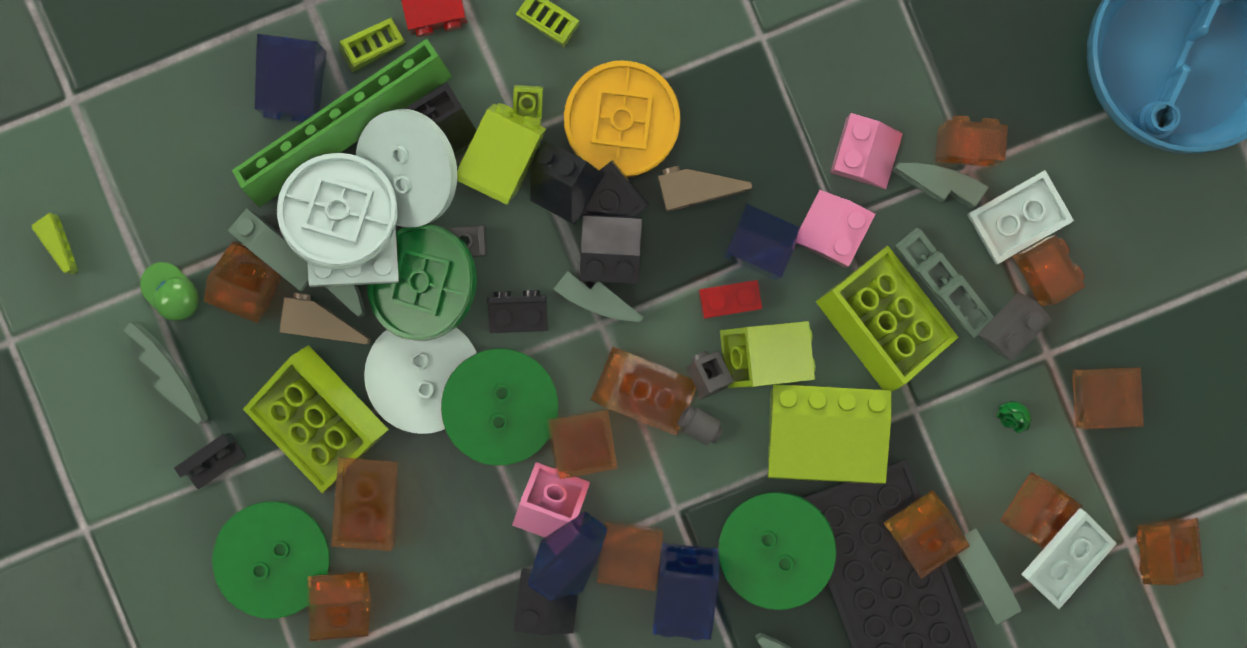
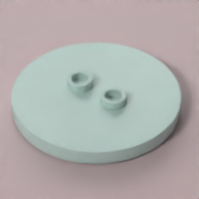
M396 109L384 112L367 124L359 138L356 156L376 165L390 181L395 192L398 208L396 225L408 228L419 227L431 223L442 216L450 206L456 191L457 165L453 149L440 127L424 114L410 109Z
M330 153L306 161L287 178L282 186L277 202L278 224L288 246L305 261L328 269L351 268L369 261L387 245L397 223V201L390 181L376 165L364 158L351 154Z
M457 327L448 334L429 341L408 340L398 337L388 330L384 331L370 349L365 364L364 380L370 402L384 420L403 431L428 434L444 430L445 427L441 416V398L445 384L451 373L462 361L477 353L474 345Z

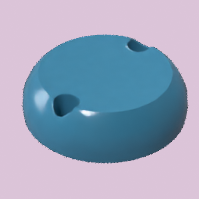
M1247 0L1101 1L1091 22L1087 39L1086 59L1088 74L1100 105L1121 130L1149 147L1177 154L1214 152L1247 139ZM1161 118H1163L1164 122L1163 127L1158 126Z

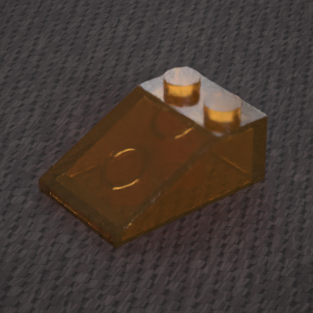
M613 346L591 401L677 436L680 429L677 426L678 420L685 408L690 405L696 391V386L691 378Z
M338 457L331 547L391 551L395 548L398 462Z

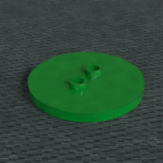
M433 224L409 228L402 227L396 231L399 282L367 284L369 303L378 321L394 335L414 341L434 340L455 329L469 312L477 285L475 263L465 243L446 228Z
M488 349L471 355L462 361L451 373L442 393L441 416L449 438L466 456L488 465H510L531 457L548 441L557 421L558 397L553 381L537 361L524 353L511 349Z
M787 492L762 493L740 504L724 524L718 548L720 565L731 587L752 604L774 610L795 608L816 597L824 589L832 575L837 554L833 530L823 513L808 500Z
M265 501L240 510L225 523L215 541L212 565L217 585L232 605L251 616L275 619L299 612L319 595L329 575L331 554L329 543L322 527L308 512L290 503Z

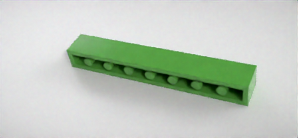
M425 39L234 168L232 172L242 190L258 207H261L280 194L287 178L300 165L317 156L341 153L359 141L364 128L373 118L384 112L408 107L453 76L428 39Z

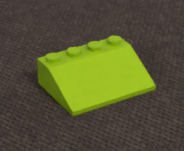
M888 245L815 301L883 390H891L892 392L904 386L959 338Z
M309 345L290 356L243 408L251 419L322 494L389 430Z
M773 384L770 391L768 478L886 484L891 427V390Z

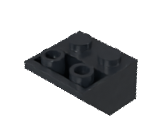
M448 83L404 108L422 113L434 121L446 135L454 153L469 145L477 131Z

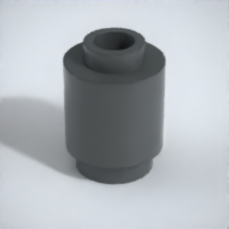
M689 405L685 408L677 423V426L682 428L683 433L705 446L710 442L714 444L719 439L723 430L720 427L721 421L698 407L693 408Z

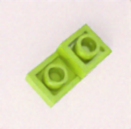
M514 85L513 113L523 118L524 116H530L542 123L543 87Z

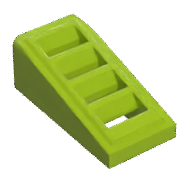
M525 0L516 13V16L563 48L580 25V20L549 0ZM537 1L539 6L532 16L527 15L526 13L532 4ZM545 7L549 11L542 21L539 22L536 19ZM553 14H556L558 16L557 19L555 20L553 25L550 28H548L546 24L551 19ZM563 20L566 21L567 24L561 33H556L555 31Z
M391 17L341 40L339 50L351 72H354L405 44V41ZM385 29L388 31L392 39V42L390 43L387 42L384 34L382 33V31ZM372 36H377L382 47L378 48ZM366 41L371 52L367 53L361 42ZM354 46L360 55L358 58L354 56L351 50Z
M48 213L32 224V230L63 273L74 275L79 272L58 215Z

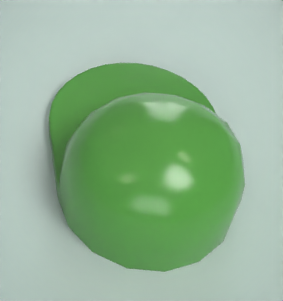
M158 262L149 266L144 271L140 282L142 294L157 310L159 315L173 321L185 320L193 315L198 307V291L193 283L176 266L166 262Z

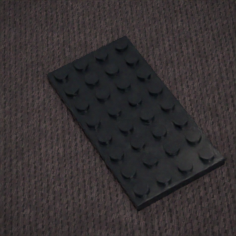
M907 459L887 466L886 484L842 482L802 497L815 505L830 523L835 536L836 562L828 581V586L851 648H977Z

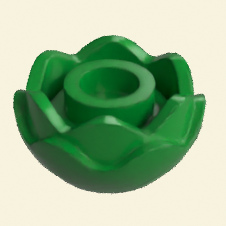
M1009 401L998 407L999 410L996 417L1000 418L1001 424L1004 427L1013 428L1016 433L1029 430L1031 414L1024 405L1016 401Z

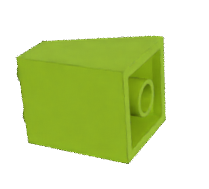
M498 103L497 105L492 104L486 110L457 170V181L507 205L521 189L546 128L540 126L541 123L537 119L530 116H524L523 118L513 113L514 109Z
M809 321L720 330L722 359L734 380L727 388L755 387L815 380L816 364L812 356L811 343L813 335Z

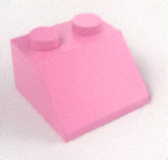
M850 113L846 118L830 173L886 189L903 133L880 121Z
M819 190L793 242L843 268L849 267L875 213L847 199Z
M536 462L519 503L512 526L567 546L590 482Z

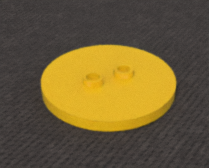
M612 61L594 67L576 82L566 101L564 128L568 142L576 156L589 162L598 170L613 160L628 178L654 169L669 155L679 134L680 109L673 89L658 72L637 62Z

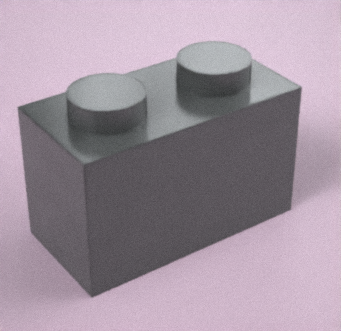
M1018 292L978 335L996 354L1012 362L1052 318L1034 299Z

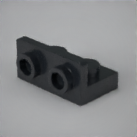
M540 290L523 291V296L511 297V291L493 292L494 297L487 298L489 333L548 331L547 296H540Z
M226 433L210 442L174 467L180 478L188 476L194 486L200 489L243 460L246 454L233 435Z

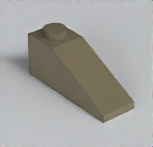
M679 166L662 170L663 175L658 176L666 213L748 192L752 189L751 182L690 169L680 170Z
M293 293V299L284 297L280 333L371 344L372 338L319 302L310 301L311 295Z

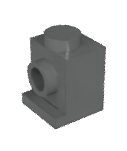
M484 225L449 228L459 238L463 236L469 238L470 243L467 247L472 257L487 256L486 227Z
M703 351L691 358L692 363L687 367L699 392L698 397L700 400L725 390L734 382L719 351L711 354Z

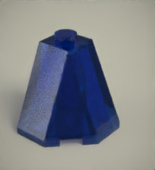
M585 511L543 538L539 545L528 586L549 601L583 592L602 551L608 527Z

